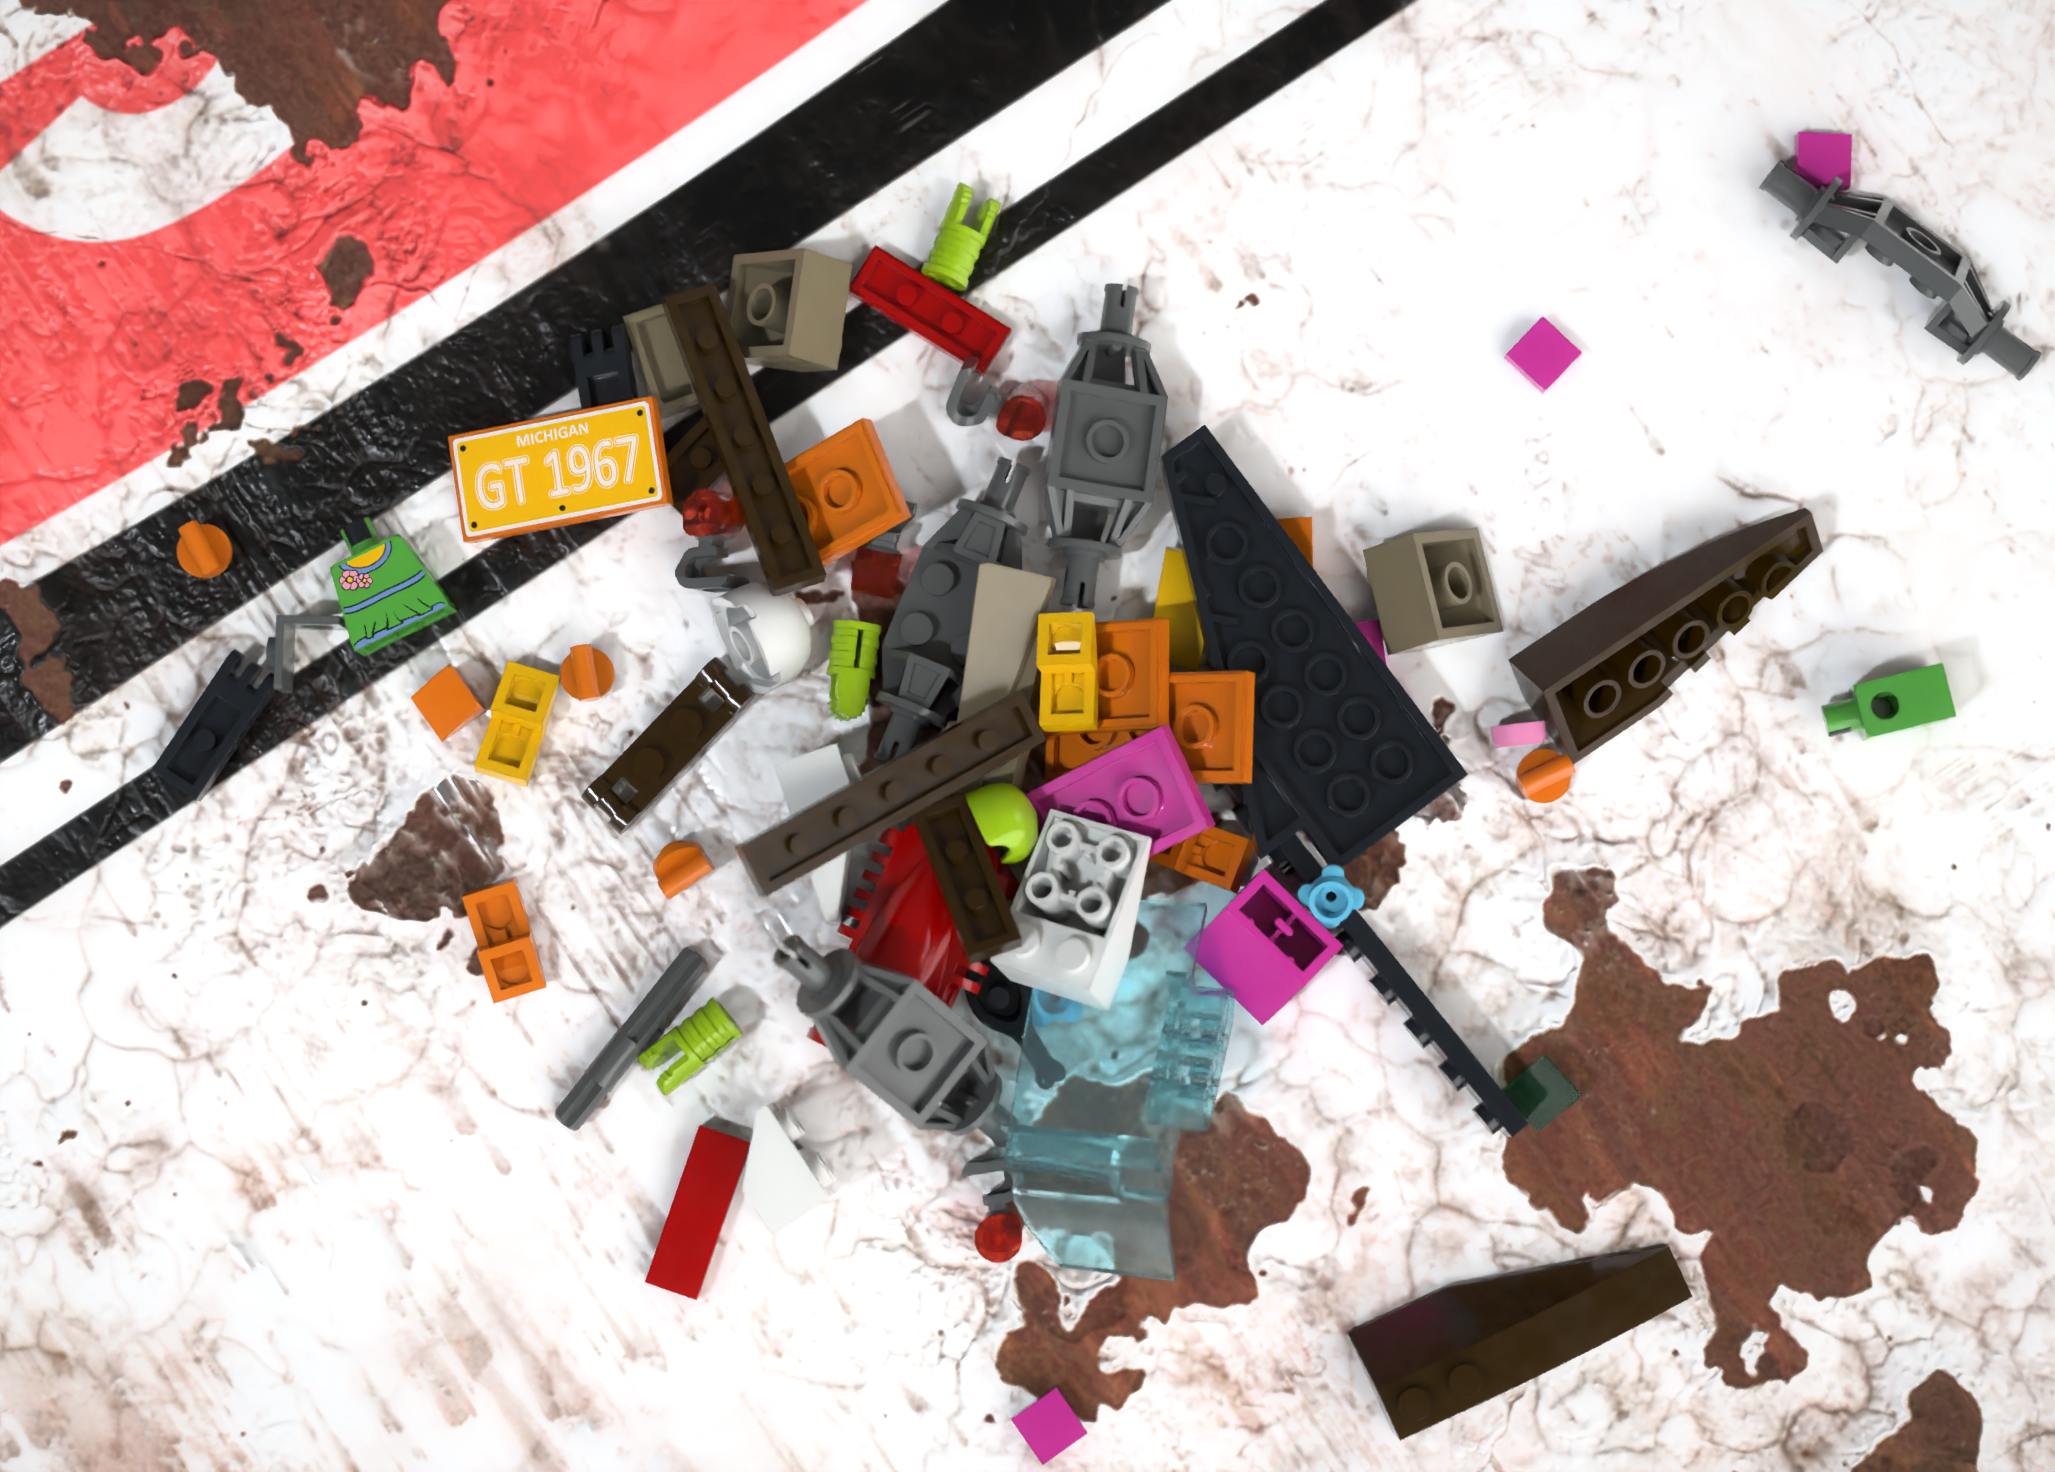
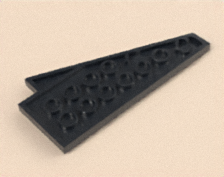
M1203 425L1164 453L1159 461L1211 672L1250 671L1255 673L1252 784H1239L1255 852L1261 860L1302 830L1327 864H1337L1343 868L1467 776L1468 773L1206 425Z

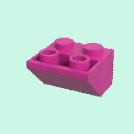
M1262 869L1184 950L1263 1026L1326 965L1343 945L1265 869Z

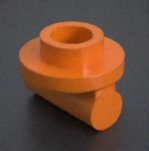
M198 520L190 521L178 529L181 538L177 545V558L186 572L197 578L208 579L216 577L226 570L231 562L233 549L231 541L225 532L213 525L199 524Z
M581 644L570 647V654L564 659L560 668V680L563 688L570 696L580 702H592L601 699L611 690L615 680V670L613 663L605 653L592 648L591 644Z
M1538 749L1528 753L1519 762L1516 770V783L1520 792L1530 801L1541 804L1551 803L1566 793L1571 782V775L1575 773V768L1566 753L1560 755L1553 750Z
M678 840L667 844L653 862V871L658 879V886L669 900L715 869L701 844L694 841Z

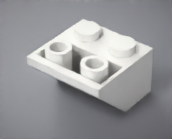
M774 1102L766 1104L757 1110L742 1185V1191L772 1236H775L835 1194L829 1184L837 1179L823 1156L819 1152L810 1156L798 1139L806 1132L788 1106L779 1110Z

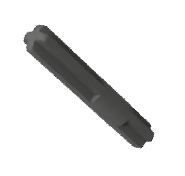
M690 947L683 948L555 1110V1117L561 1124L572 1131H577L581 1128L705 971L708 962L702 955Z

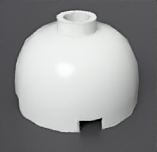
M752 582L732 589L713 599L712 605L721 607V611L712 615L713 625L719 642L734 669L741 668L744 663L749 673L754 677L745 682L752 690L760 694L769 693L788 683L802 671L810 656L812 645L810 628L814 625L811 611L802 599H794L789 593L773 596L767 582Z

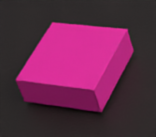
M1798 132L1795 135L1794 172L1817 189L1821 185L1826 188L1837 175L1843 181L1836 191H1847L1851 187L1852 134Z
M1542 316L1508 351L1504 359L1543 394L1582 352Z
M1057 1386L1011 1417L1012 1422L1042 1465L1088 1434V1431Z

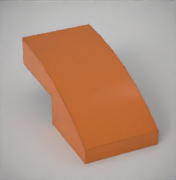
M1211 827L1149 857L1148 861L1237 894L1255 848L1253 841Z
M516 877L464 892L462 900L478 945L477 955L493 1003L546 988L547 984Z

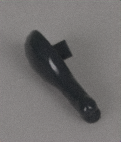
M991 958L979 961L990 968L986 976L970 969L967 972L966 979L982 985L978 995L964 989L972 1013L982 1024L1012 1038L1021 1047L1036 1071L1037 1083L1040 1088L1050 1092L1057 1083L1067 1080L1069 1072L1063 1064L1052 1057L1034 1027L1031 988L1010 981L990 961Z

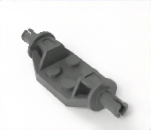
M1781 159L1778 161L1759 188L1762 191L1765 190L1798 215L1795 219L1798 224L1789 235L1792 239L1796 241L1802 236L1837 264L1860 237L1868 243L1865 248L1877 261L1889 267L1895 263L1911 275L1909 278L1910 283L1920 293L1931 299H1935L1937 296L1942 298L1941 302L1928 317L1924 329L1957 351L1959 354L1956 360L1964 365L1975 354L1979 355L1983 352L2014 375L2018 381H2021L2034 367L2042 353L2034 350L2003 327L2005 323L2003 319L2008 313L2011 304L2003 300L1994 309L1992 308L1971 259L1887 197L1836 191L1843 181L1837 175L1826 188L1821 185L1817 189L1786 166L1785 162ZM1820 225L1845 232L1847 235L1843 240H1840ZM1952 309L1969 336L1945 318Z
M1118 283L1105 284L1100 330L1078 334L1076 345L1079 347L1058 380L1043 482V493L1052 538L1048 540L1047 549L1067 557L1060 605L1072 607V604H1074L1078 609H1094L1099 562L1121 559L1123 551L1121 547L1153 505L1168 401L1167 393L1150 356L1151 343L1131 335L1139 289L1128 285L1126 290H1122L1123 284ZM1125 357H1131L1134 385L1125 384ZM1108 514H1116L1105 543L1100 542Z
M998 457L997 466L982 501L976 500L975 502L969 499H959L956 505L958 511L922 547L882 643L883 692L879 691L875 699L888 706V711L893 714L879 748L873 756L881 762L886 763L890 760L896 744H899L894 758L914 748L923 726L929 727L931 724L940 728H946L949 722L946 718L959 708L979 564L984 561L1023 570L1021 536H1026L1029 527L1016 519L1012 512L1031 470L1018 462L1010 481L1006 483L1012 468V460ZM1004 532H1007L1001 556V561L999 563L997 562V557L999 554ZM945 682H951L933 711L929 710Z
M797 934L790 935L782 941L785 946L797 955V958H793L778 947L773 961L778 967L783 968L801 983L796 996V1006L805 1017L813 1020L830 1054L839 1066L919 1130H945L949 1134L960 1136L978 1128L998 1147H1006L1014 1142V1139L1004 1132L1000 1126H1007L1011 1131L1019 1135L1022 1129V1121L998 1103L1002 1093V1079L994 1070L990 1044L984 1036L915 978L905 972L861 961L855 953L844 948L831 951L823 957Z

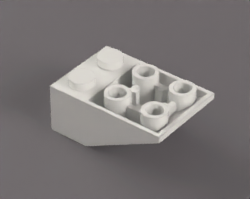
M1050 809L1010 909L1022 937V947L991 957L990 961L1010 981L1109 1011L1129 959L1152 842L1151 838Z

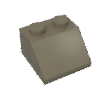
M806 248L734 255L726 313L746 365L798 372L837 370L839 355L842 349V334L847 300L850 293L849 285L852 264Z
M1478 527L1412 533L1363 550L1367 566V579L1372 587L1380 620L1379 628L1385 641L1388 655L1418 652L1503 632Z

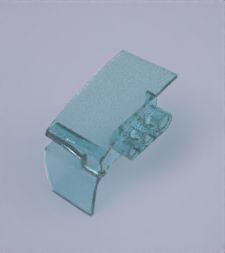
M1140 900L1129 959L1109 1011L1033 988L1012 1101L1005 1150L1006 1168L1019 1169L1013 1190V1199L1026 1227L1045 1252L1061 1268L1175 1281L1177 1268L1169 1224V1200L1173 1185L1175 1154L1181 1129L1207 1132L1210 1127L1234 1019L1233 990L1196 986L1194 978L1199 946L1208 910L1206 903Z

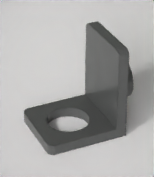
M276 615L275 637L268 638L266 647L268 669H274V689L282 693H293L295 629L346 631L347 628L343 618L339 616Z

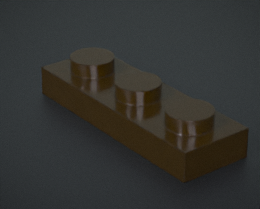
M964 793L933 803L913 814V824L968 964L970 965L1022 947V937Z

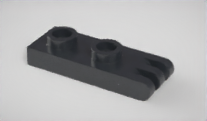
M624 323L612 325L611 334L614 347L609 348L608 337L604 328L591 330L592 352H589L588 342L583 332L571 334L570 340L581 410L638 399L629 336Z
M236 649L232 650L151 769L153 773L200 802L276 690L274 689V674L272 672L265 677L258 689L253 687L263 670V667L255 661H251L240 677L235 675L245 658V655Z

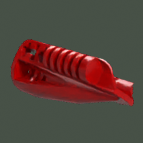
M912 823L907 826L904 832L891 827L881 832L877 842L892 849L890 856L888 857L873 850L869 860L884 867L882 874L864 869L861 878L876 885L874 892L871 893L856 887L853 894L854 897L868 903L866 910L862 911L848 905L845 912L846 915L860 921L857 930L840 923L837 932L852 939L848 949L855 953L859 960L907 973L952 1009L961 988L977 995L982 985L965 978L968 970L970 969L986 976L990 967L980 962L968 964L914 824ZM978 827L1006 899L1014 901L1020 884L1007 863L1001 862L1002 856L997 851V847L986 843ZM814 1024L813 1027H810L806 1037L827 1047Z

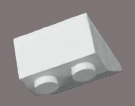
M837 743L773 765L790 815L861 777L852 752L843 755ZM853 849L810 872L825 921L832 927L843 923Z

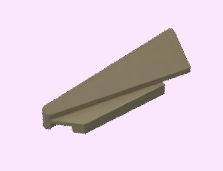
M984 561L979 564L957 723L1018 691H1023L1037 719L1041 690V672L1036 666L1038 614L1046 612L1055 588L1056 578ZM1030 750L947 795V798L962 793L966 795V793L999 782L1015 785L1021 790Z

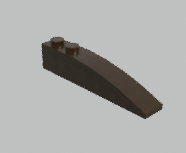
M1802 508L1747 527L1681 555L1644 573L1597 600L1508 659L1524 699L1539 721H1545L1546 731L1561 753H1566L1569 756L1573 765L1664 704L1673 695L1669 687L1689 668L1696 673L1711 659L1706 652L1726 632L1729 631L1735 636L1750 622L1748 617L1753 607L1763 597L1770 600L1774 599L1823 552L1812 512Z
M1662 1246L1598 1258V1260L1565 1264L1549 1267L1544 1270L1495 1277L1490 1280L1446 1286L1350 1330L1347 1334L1392 1433L1401 1441L1549 1372L1649 1321L1693 1296L1670 1247Z

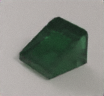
M1539 1054L1502 1089L1537 1132L1582 1096L1579 1090L1545 1054Z

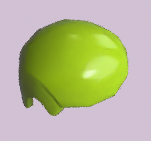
M999 782L966 793L965 797L986 843L990 846H1003L1004 856L1000 859L1002 863L1014 865L1025 861L1033 854L1038 841L1039 822L1037 812L1023 791L1015 785Z

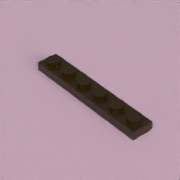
M715 283L664 297L662 307L771 594L773 596H780L824 582L827 574Z
M1023 691L1013 692L739 843L734 848L759 897H767L1046 741V738Z

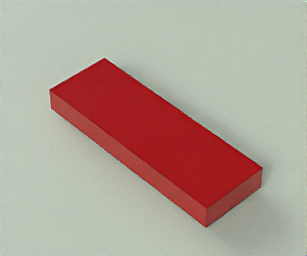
M877 245L873 247L849 285V295L959 363L963 364L967 357H978V364L974 372L982 377L985 376L1012 333L1010 327Z
M699 1125L645 1283L698 1300L749 1154L750 1141Z

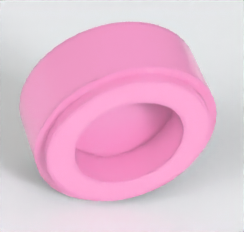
M1545 721L1491 726L1492 744L1496 748L1544 743V740H1547Z

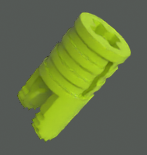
M959 182L940 224V232L934 240L933 249L928 254V261L924 263L921 272L943 286L964 291L969 283L968 278L973 272L974 263L977 262L980 255L979 251L985 245L1001 203L989 197L979 208L972 228L962 225L961 222L970 204L973 188Z
M833 620V635L830 641L831 651H829L828 658L830 661L826 674L831 676L830 702L828 703L830 708L828 710L831 711L830 715H833L835 720L839 719L840 722L844 720L850 721L851 718L857 719V716H862V712H865V706H867L865 701L868 699L870 681H875L876 676L875 666L878 660L877 650H879L880 642L878 640L881 634V626L861 621Z
M712 997L707 1001L706 1005L698 1008L691 1017L688 1016L683 1020L680 1026H675L638 1057V1060L645 1070H654L656 1067L664 1064L666 1060L671 1059L679 1051L682 1050L685 1053L669 1066L668 1070L659 1075L660 1077L657 1079V1087L664 1096H667L706 1066L711 1058L714 1059L719 1055L721 1050L729 1047L732 1041L738 1040L744 1034L724 1006L715 997Z

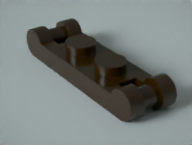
M714 657L700 670L695 679L581 795V798L592 809L598 806L611 818L608 824L620 835L638 820L755 697L756 693L745 683L738 685L726 673L728 667L718 657ZM710 689L724 700L723 704L714 713L700 701ZM624 779L638 791L627 803L613 791Z

